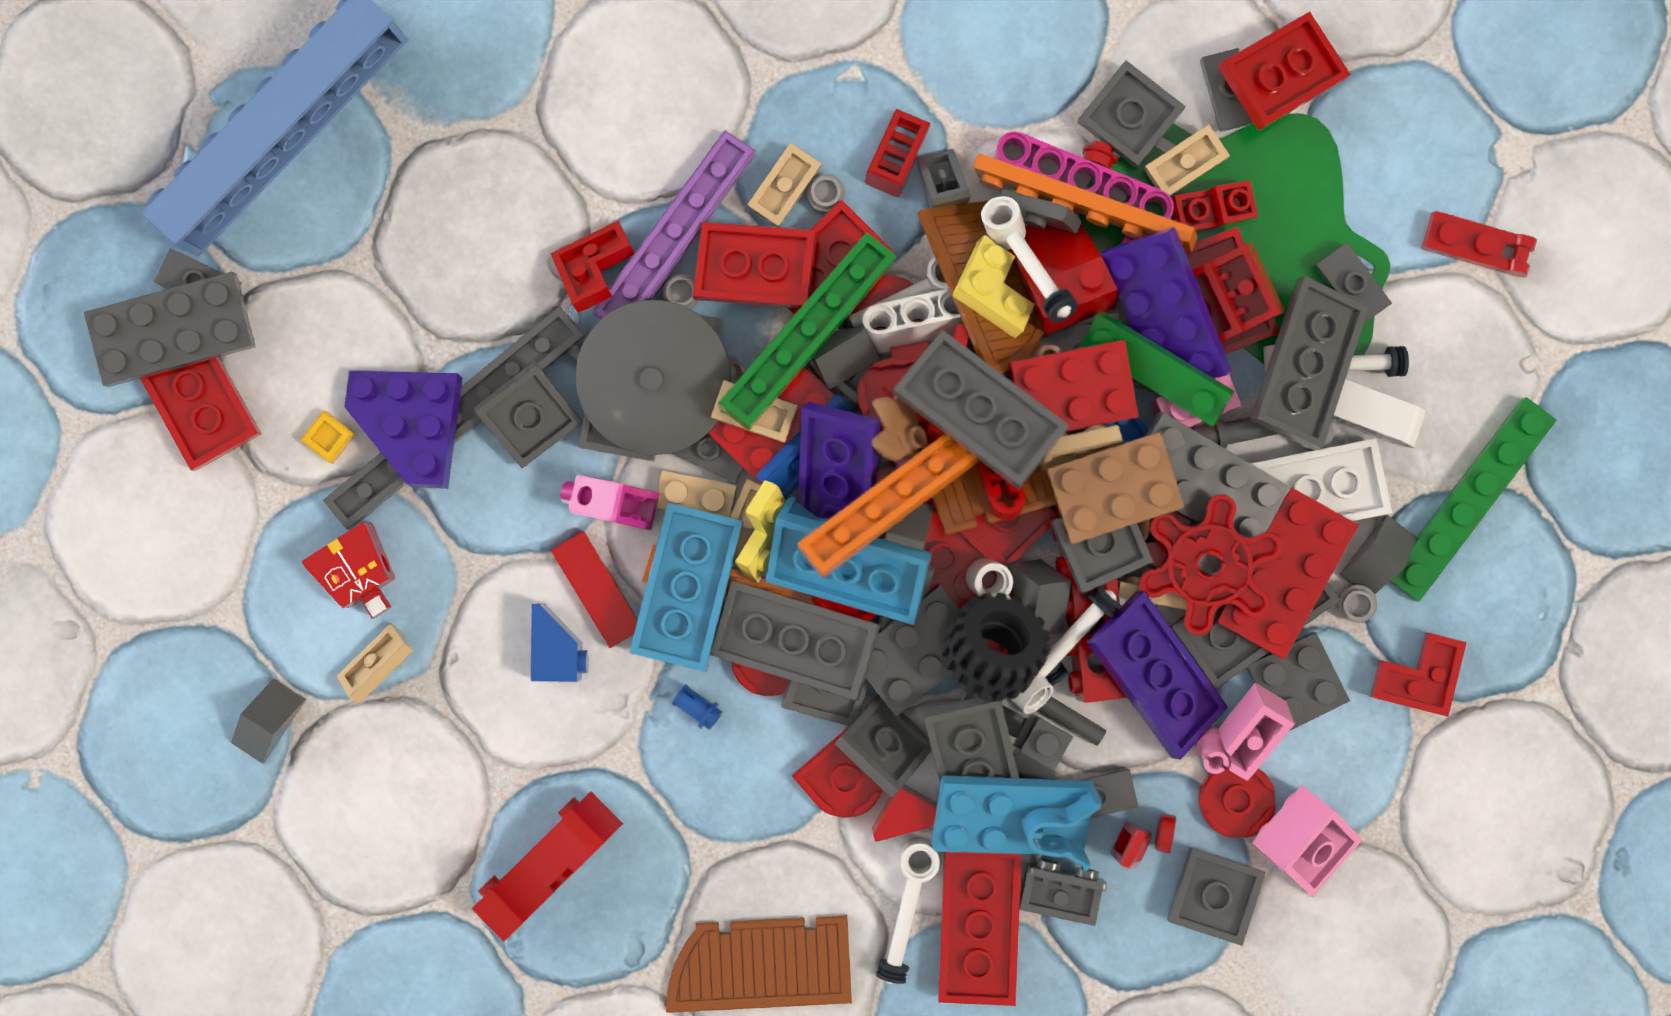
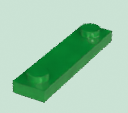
M1103 311L1096 315L1080 345L1082 348L1088 345L1094 346L1125 340L1131 377L1210 426L1213 427L1217 423L1235 392L1234 390Z

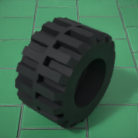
M990 592L983 593L980 598L975 596L966 605H963L945 635L942 656L947 657L944 662L946 670H952L953 675L951 678L956 684L959 682L964 684L963 690L969 694L972 691L978 693L979 699L987 700L991 696L994 702H1003L1005 697L1009 700L1017 698L1020 692L1024 693L1029 688L1047 661L1051 645L1048 644L1050 640L1049 631L1042 629L1045 622L1042 617H1036L1033 614L1035 612L1034 608L1030 605L1025 607L1020 604L1021 599L1015 596L1012 600L1008 599L1005 593H997L993 597ZM984 639L1000 644L1009 655L994 651L985 643Z

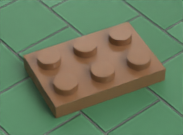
M1160 432L1046 469L1070 544L1185 507Z

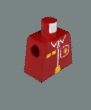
M360 523L301 561L304 567L342 608H351L361 602L371 619L392 607L381 591V588L395 580V575L372 523Z

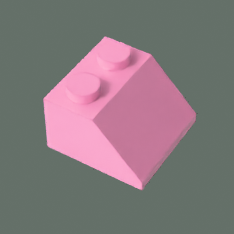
M1301 785L1295 793L1285 800L1283 807L1274 818L1262 826L1252 844L1313 897L1362 839L1334 809Z

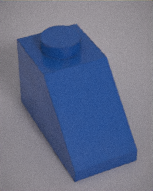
M545 603L532 604L531 681L578 682L582 680V673H588V650H582V641Z

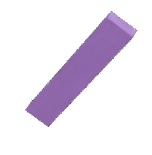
M723 131L609 287L612 297L598 303L593 309L592 313L594 316L601 320L612 311L624 305L653 298L700 233L702 222H708L756 156V150L728 131Z

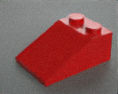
M1082 224L1077 234L1047 225L1044 230L1030 225L1025 226L1026 235L1024 240L1059 290H1069L1078 303V308L1071 317L1062 322H1052L1043 310V303L1046 298L1014 251L1009 249V252L1015 256L1013 262L1029 299L1035 304L1033 310L1039 319L1045 336L1092 318L1101 311L1107 312L1116 308V285L1100 252Z

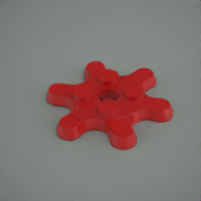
M1226 494L1215 495L1209 500L1206 517L1202 523L1196 526L1184 525L1170 513L1154 517L1151 522V533L1155 539L1161 541L1166 546L1168 558L1161 567L1149 569L1142 574L1139 581L1140 589L1145 591L1148 597L1157 598L1167 593H1177L1182 596L1187 603L1184 625L1194 635H1203L1211 630L1215 611L1224 604L1237 605L1250 617L1263 616L1270 607V599L1267 593L1254 584L1253 571L1260 563L1272 561L1281 554V540L1271 532H1262L1253 537H1244L1238 534L1233 524L1237 506L1234 499ZM1207 553L1217 556L1222 561L1220 569L1215 573H1205L1199 567L1200 559Z

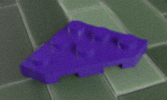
M349 370L344 407L404 482L413 488H449L463 378L458 373Z

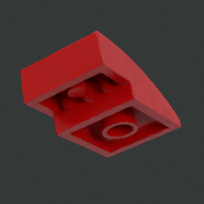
M1252 242L1246 243L1192 270L1221 343L1286 311Z

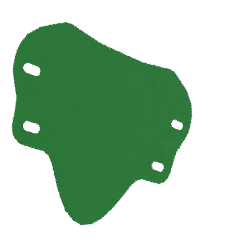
M1290 113L1258 131L1255 124H1251L1220 138L1219 140L1230 155L1228 159L1170 196L1209 190L1218 185L1250 180L1258 217L1196 232V243L1238 226L1244 243H1253L1285 310H1287L1297 278L1306 276L1328 287L1314 268V265L1346 242H1348L1356 255L1374 265L1375 270L1371 275L1381 289L1387 281L1390 272V261L1386 253L1378 246L1353 232L1346 223L1343 177L1338 148L1329 129L1317 118L1302 113ZM1173 123L1163 138L1178 145L1192 136V134ZM1155 146L1137 169L1125 159L1119 157L1118 163L1113 164L1111 170L1155 187L1143 168L1165 152ZM1092 179L1087 184L1085 190L1093 187ZM1126 193V196H1127V197H1126V199H1125L1124 201H1122V203L1128 202V195H1127V193ZM1147 202L1145 204V211L1163 217V209L1158 203ZM1079 213L1081 224L1100 254L1108 248L1120 245L1124 236L1122 233L1123 228L1108 224L1107 228L1094 225L1086 220V215ZM1286 311L1274 317L1279 331ZM1374 317L1363 324L1354 355H1364L1373 338ZM1278 334L1246 346L1244 349L1264 364L1263 348L1275 345Z

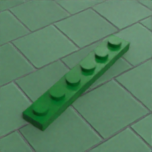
M866 232L719 401L718 407L746 430L750 431L892 266L897 255Z
M1521 398L1417 535V540L1405 568L1389 582L1415 602H1420L1557 420L1529 398Z

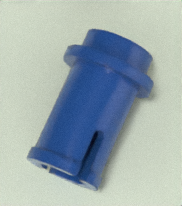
M687 684L682 687V691L678 692L672 702V705L677 706L699 722L698 727L700 729L706 727L710 730L723 713V711L717 708L719 705L717 702L710 703L689 688Z

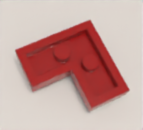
M619 220L550 253L577 313L612 297L601 271L634 255V251Z
M1425 632L1417 668L1414 669L1379 660L1370 697L1449 717L1467 642Z

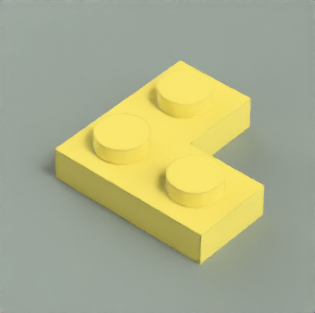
M983 235L976 242L952 296L1013 338H1016L1024 331L1035 304L1004 283L1015 256Z
M764 480L745 511L755 530L735 560L744 577L757 584L764 573H767L776 518L786 502L778 485Z

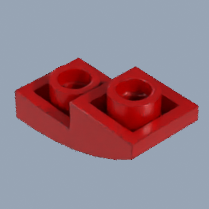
M1250 180L1218 185L1209 190L1171 197L1174 205V221L1194 227L1196 232L1258 217Z

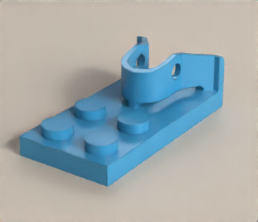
M790 497L786 500L776 518L766 576L767 583L908 624H915L932 553L876 538L822 578L798 549V543L828 520L814 516L797 503L795 497Z
M667 503L629 653L704 672L708 671V661L743 521Z
M942 776L931 845L933 851L1042 854L1052 857H1067L1079 864L1083 871H1088L1090 861L1084 851L1091 814L1101 808L1102 799L1092 781Z

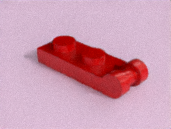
M1434 211L1431 213L1421 249L1512 276L1527 277L1530 264L1527 263L1529 253L1534 252L1537 239L1529 235L1515 234ZM1505 246L1514 249L1512 259L1502 257Z

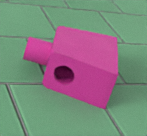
M577 475L575 482L566 481L560 492L561 501L569 504L570 513L650 531L652 530L660 493L583 475Z

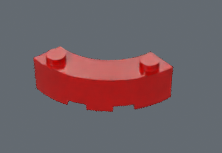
M592 791L580 802L573 797L558 812L563 819L501 880L494 875L477 891L482 898L471 909L503 942L623 825Z

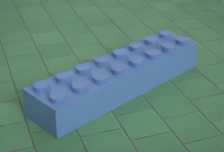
M340 0L336 6L337 11L327 21H321L311 30L309 34L310 39L300 49L292 50L282 62L283 67L273 77H267L259 83L255 89L256 95L246 105L242 104L231 112L227 125L219 133L215 132L204 140L201 145L202 150L192 161H185L176 169L174 173L175 178L165 189L160 188L147 200L148 206L141 213L174 245L199 257L408 41V38L395 22L372 0Z

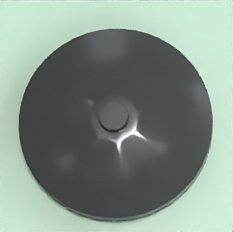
M645 300L630 303L606 315L588 334L580 350L576 367L578 397L583 411L591 424L613 444L625 450L646 455H662L677 452L703 438L718 421L712 419L711 415L723 380L731 383V367L728 353L715 329L693 310L680 304L663 300Z

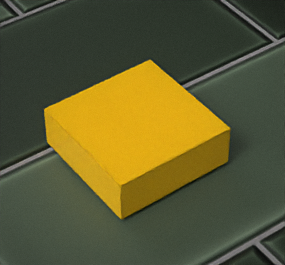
M323 410L300 440L326 461L334 464L356 433L329 412Z

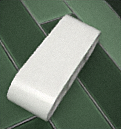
M949 289L875 304L865 310L863 314V327H865L876 353L890 352V347L925 341L932 343L942 330L953 337L956 325L964 323L960 314L949 313L951 311H958ZM914 319H923V320H925V321H922V322H913V321H911V320H914ZM877 327H886V328H887V329H885V330H880V331L874 330V328H877Z
M1345 379L1332 420L1396 445L1414 448L1427 411L1414 404Z

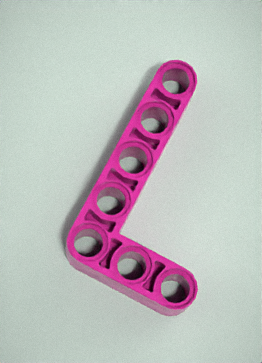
M1007 132L998 141L995 159L1076 186L1073 177L1076 174L1085 173L1093 181V187L1086 189L1087 191L1110 198V189L1115 187L1122 188L1128 195V202L1125 204L1145 210L1144 207L1147 202H1156L1163 209V217L1170 219L1173 214V200L1169 194L1158 188L1021 132ZM1010 144L1017 145L1022 150L1023 156L1019 160H1009L1003 154L1002 149ZM1042 159H1051L1057 164L1058 172L1046 175L1040 171L1038 162ZM1124 234L1120 244L1129 242L1131 237Z

